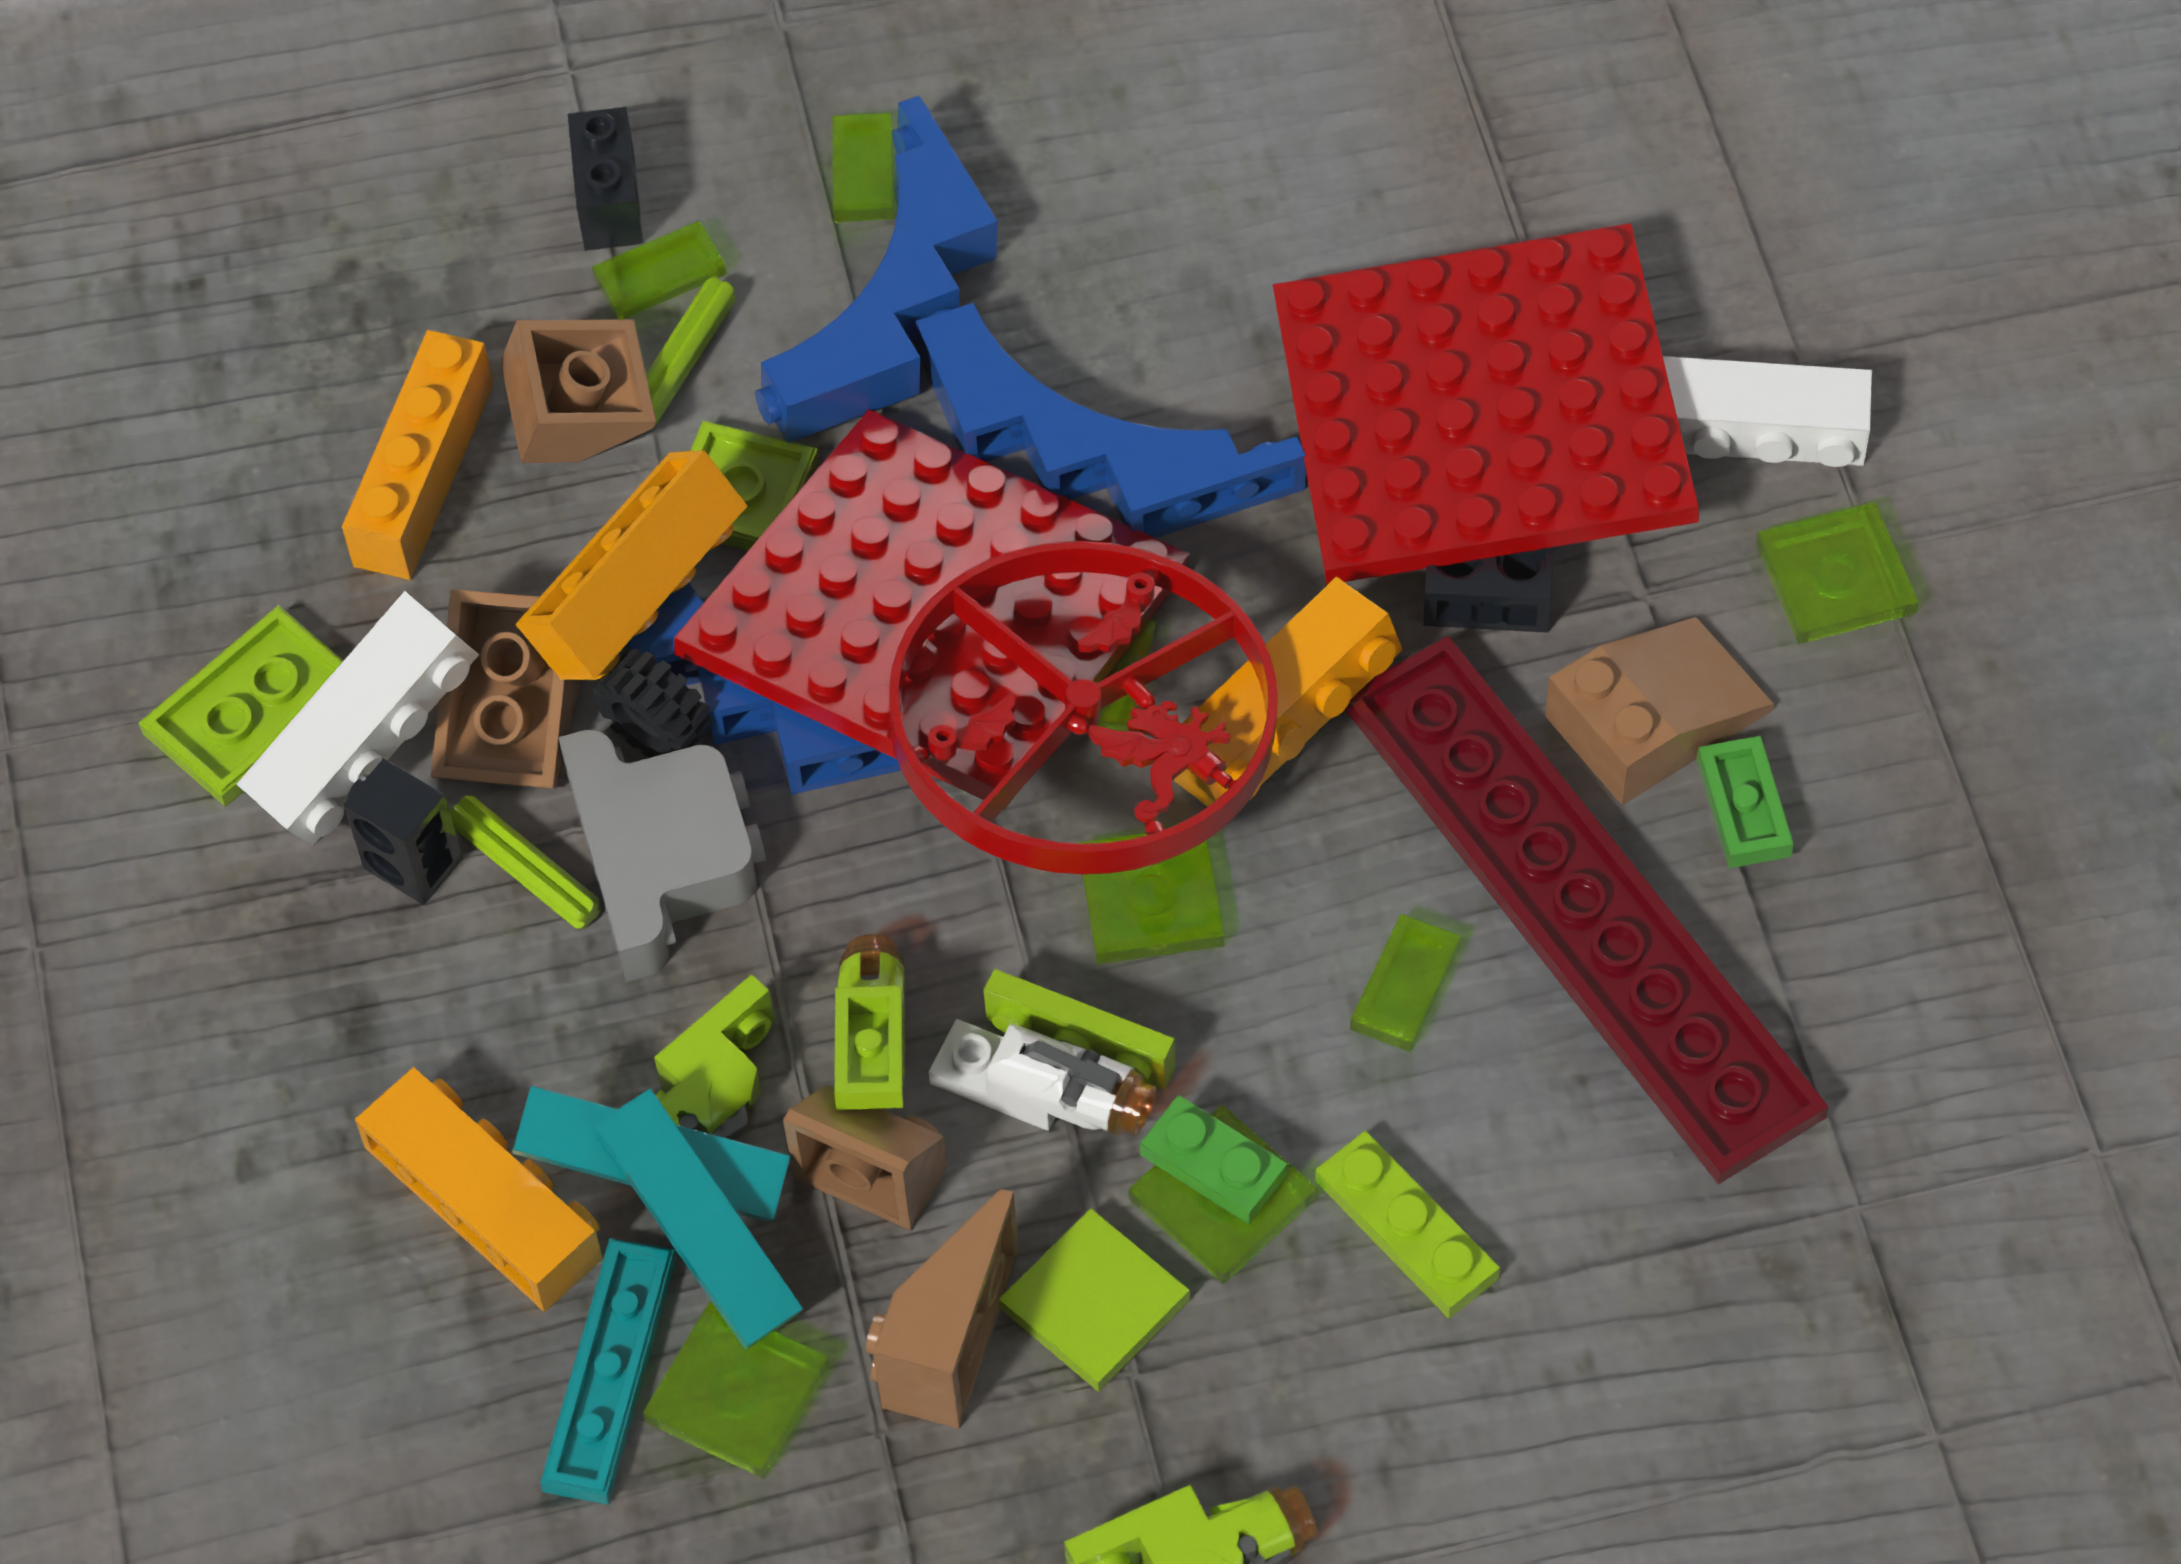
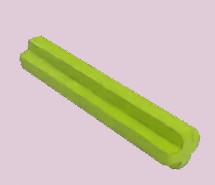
M711 277L705 281L647 371L646 378L656 424L734 304V288L728 282H722L716 277Z
M465 796L458 804L451 808L450 814L457 832L574 928L584 929L592 920L598 917L601 907L597 896L477 798Z

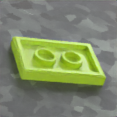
M278 605L138 722L142 734L226 807L244 792L237 785L241 778L344 660Z

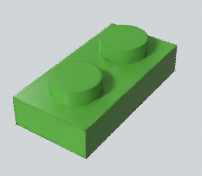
M1761 736L1698 747L1696 760L1728 868L1791 857L1794 844Z
M1177 1095L1139 1143L1140 1156L1249 1225L1288 1175V1163L1180 1095Z

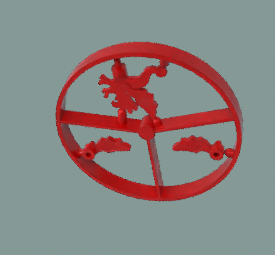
M1089 541L1041 544L1002 554L965 571L932 596L917 613L897 648L891 669L889 685L890 734L900 769L914 794L938 821L961 839L1005 861L1038 870L1081 875L1129 871L1158 864L1200 845L1225 827L1251 799L1263 779L1275 741L1278 705L1276 675L1267 647L1251 619L1230 596L1201 574L1159 554L1130 546ZM1086 572L1127 577L1125 601L1121 607L1108 611L1098 626L1078 641L1079 652L1091 653L1098 649L1110 653L1118 645L1130 644L1132 635L1140 632L1141 613L1153 603L1155 586L1186 599L1215 620L1098 683L1088 679L1072 681L974 599L1004 585L1036 576ZM953 613L1065 704V710L974 812H971L950 797L932 779L922 764L929 759V754L939 765H946L956 755L957 748L980 751L988 750L991 744L1003 743L1005 732L1016 725V718L1013 715L1016 711L1015 695L1010 693L990 709L971 716L968 725L961 729L954 730L949 725L943 724L933 727L928 734V750L920 746L911 747L900 713L902 689L915 656L928 637ZM1231 638H1234L1252 664L1260 683L1266 713V723L1258 748L1247 768L1237 780H1234L1225 772L1226 762L1207 748L1208 745L1214 743L1225 745L1230 743L1231 735L1230 733H1225V722H1221L1212 731L1201 732L1200 728L1208 721L1209 714L1207 712L1200 713L1198 707L1194 706L1190 714L1193 721L1190 724H1181L1178 722L1177 714L1171 716L1168 714L1169 711L1177 710V704L1172 701H1164L1160 706H1156L1155 697L1145 686ZM1126 695H1129L1141 708L1134 707L1131 710L1130 716L1134 719L1127 721L1129 731H1117L1096 726L1100 720L1101 709ZM1071 733L1076 735L1088 733L1091 741L1101 747V756L1116 759L1122 767L1134 764L1139 768H1144L1152 765L1150 768V783L1157 799L1155 802L1149 800L1141 801L1134 808L1136 819L1146 823V836L1109 843L1082 844L1056 842L1010 831L991 822ZM1186 769L1191 770L1208 785L1217 782L1225 789L1228 788L1214 803L1175 826L1165 829L1162 823L1157 821L1159 814L1167 812L1174 803L1172 780Z

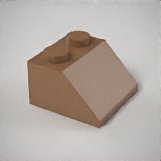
M634 319L516 321L500 362L521 463L581 462L654 428L656 419Z
M828 1085L823 1086L789 1108L783 1118L794 1179L910 1231L948 1166L944 1136L940 1135L939 1131L932 1124L916 1116H906L903 1119L883 1109L836 1110L834 1088Z

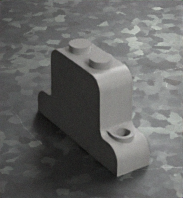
M583 730L560 736L558 739L565 769L625 981L629 982L654 975L667 964L670 955L669 945L676 943L672 923L740 905L749 900L756 891L757 877L754 864L766 861V855L757 824L745 826L740 810L750 808L741 771L729 773L723 755L717 749L707 745H696L644 760L625 763L620 746L614 748L612 741L602 732Z

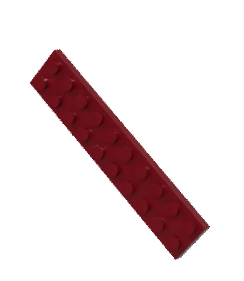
M1449 636L1442 638L1374 677L1350 700L1345 711L1718 1185L1826 1119L1829 1108L1826 1102Z

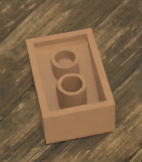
M450 590L447 627L475 650L479 656L470 665L468 675L464 681L454 690L446 692L438 702L431 768L432 778L546 789L557 788L563 763L558 737L570 734L582 680H560L515 625L539 597Z
M1693 617L1600 645L1551 675L1548 680L1545 717L1619 803L1624 805L1697 759L1698 747L1726 741L1772 712L1774 703L1699 619Z
M1000 1189L894 1291L886 1315L880 1313L875 1315L867 1337L866 1353L872 1354L874 1358L871 1369V1381L878 1382L881 1407L883 1409L960 1429L1000 1309L999 1298L1006 1292L1019 1253L1014 1192Z

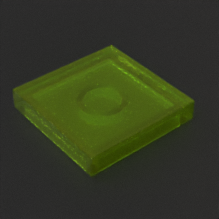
M1875 502L1757 532L1756 546L1798 644L1917 613L1919 601Z
M1140 833L1077 843H1109L1146 836L1147 834ZM1207 840L1181 855L1158 864L1129 871L1082 875L1096 965L1224 947V931Z
M1221 1104L1210 1115L1288 1163L1287 1177L1250 1225L1156 1165L1128 1189V1196L1133 1204L1224 1285L1317 1199V1187Z
M709 1301L643 1412L644 1420L646 1423L764 1479L829 1368L828 1356L775 1331L745 1351L714 1304Z

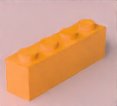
M431 330L426 331L342 524L353 567L402 579H412L494 386L484 342Z
M705 450L669 452L515 625L560 680H596L605 676L618 664L620 660L618 653L630 639L644 632L655 622L658 617L657 609L672 592L683 588L692 580L696 574L695 565L710 549L719 546L728 539L734 530L732 523L746 509L747 504Z
M1335 577L1265 644L1276 675L1278 692L1277 720L1271 758L1263 779L1251 799L1256 795L1260 786L1286 761L1296 757L1303 749L1305 743L1331 718L1341 714L1350 700L1376 675L1386 671L1394 658L1403 650L1389 614L1338 577ZM1249 660L1198 707L1200 713L1207 712L1209 714L1208 721L1200 728L1201 732L1212 731L1221 722L1226 724L1225 733H1230V743L1226 745L1214 743L1208 745L1207 748L1226 762L1225 772L1234 780L1241 776L1253 758L1266 723L1262 690ZM1191 715L1182 724H1190L1193 721ZM1186 769L1174 779L1175 783L1207 807L1228 790V788L1225 789L1217 782L1211 785L1206 784L1189 769Z
M415 1067L411 1068L355 1118L365 1149L545 1313L603 1259L596 1235L600 1230L597 1221L579 1202L572 1200L567 1205L552 1192L554 1189L552 1181L536 1163L527 1159L521 1164L507 1151L509 1145L506 1139L494 1125L484 1118L476 1123L461 1110L464 1108L463 1102L446 1082L437 1078L431 1083Z

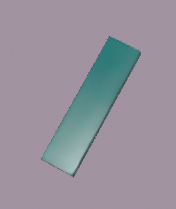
M535 1086L530 1087L512 1154L631 1185L593 1131L594 1124L616 1111V1108ZM676 1125L737 1214L772 1224L790 1156Z
M651 1088L594 1124L593 1131L745 1351L802 1313L803 1308Z
M609 1238L540 1481L543 1493L609 1505L677 1259L674 1249Z

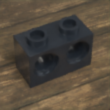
M627 107L568 113L576 209L585 251L644 244L635 154Z
M1554 547L1438 567L1435 565L1426 566L1423 626L1548 633ZM1450 573H1463V574H1466V576H1463V577H1455V576H1451V575H1449V574H1450ZM1513 576H1524V577H1527V578H1529V579H1527V580H1516V579H1513V578H1511V577H1513Z
M385 758L380 761L369 775L361 776L351 787L344 808L363 868L425 905L463 859L445 794Z

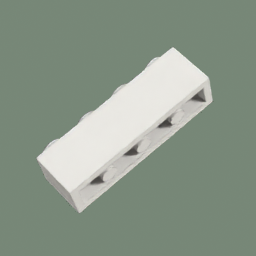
M1663 356L1686 454H1697L1709 459L1726 456L1756 458L1769 463H1778L1786 460L1822 463L1830 467L1845 465L1864 466L1870 433L1872 370Z
M404 591L241 778L237 785L284 828L313 847L320 837L331 833L341 822L345 810L344 804L353 784L361 776L369 775L383 758L388 760L405 740L411 739L419 733L427 721L428 713L446 692L454 690L464 681L468 675L470 665L479 654Z

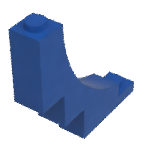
M920 95L898 103V128L892 132L893 143L897 152L895 155L894 189L897 217L888 249L877 271L860 295L830 324L790 350L761 362V388L755 391L756 402L767 424L776 423L787 443L862 416L868 409L875 411L918 395L920 389V356L912 344L918 341L916 320L929 317L941 309L958 308L959 287L951 275L996 259L998 221Z
M974 303L955 309H941L929 317L916 320L919 356L959 450L985 462L1025 450L1040 486L1049 492H1054L1070 500L1107 488L1122 523L1130 526L1131 531L1139 530L1157 538L1305 490L1304 456L1306 455L1297 436L1280 442H1264L1255 446L1249 452L1239 455L1227 429L1182 430L1158 428L1130 423L1103 415L1068 400L1043 385L1022 369L1002 349L987 329Z
M690 583L672 592L657 609L658 617L655 622L644 632L633 636L627 643L629 651L639 649L642 654L649 652L654 655L657 663L663 660L671 665V672L678 676L681 673L688 680L686 685L700 683L704 703L708 705L711 711L708 715L713 718L711 733L714 745L776 732L791 795L901 771L897 759L674 655V637L704 603Z

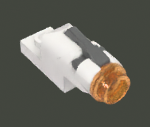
M956 1019L928 1072L929 1082L933 1086L1047 1131L1050 1130L1057 1117L1091 1130L1104 1129L1117 1136H1120L1125 1131L1137 1136L1148 1120L1156 1096V1086L1144 1082V1075L1135 1071L1134 1068L1103 1055L1100 1056L1095 1051L1086 1050L1067 1042L1057 1041L1014 1023L1009 1025L1004 1037Z

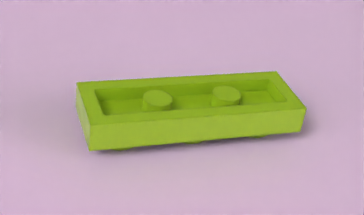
M995 968L983 989L986 1020L992 1022L1004 1034L1009 1025L1014 1023L1057 1041L1067 1042L1086 1050L1095 1051L1100 1056L1103 1055L1134 1068V1085L1142 1086L1148 1083L1165 1090L1176 1069L1175 1038Z
M1366 1130L1315 1169L1316 1183L1448 1319L1452 1318L1499 1280L1500 1267Z

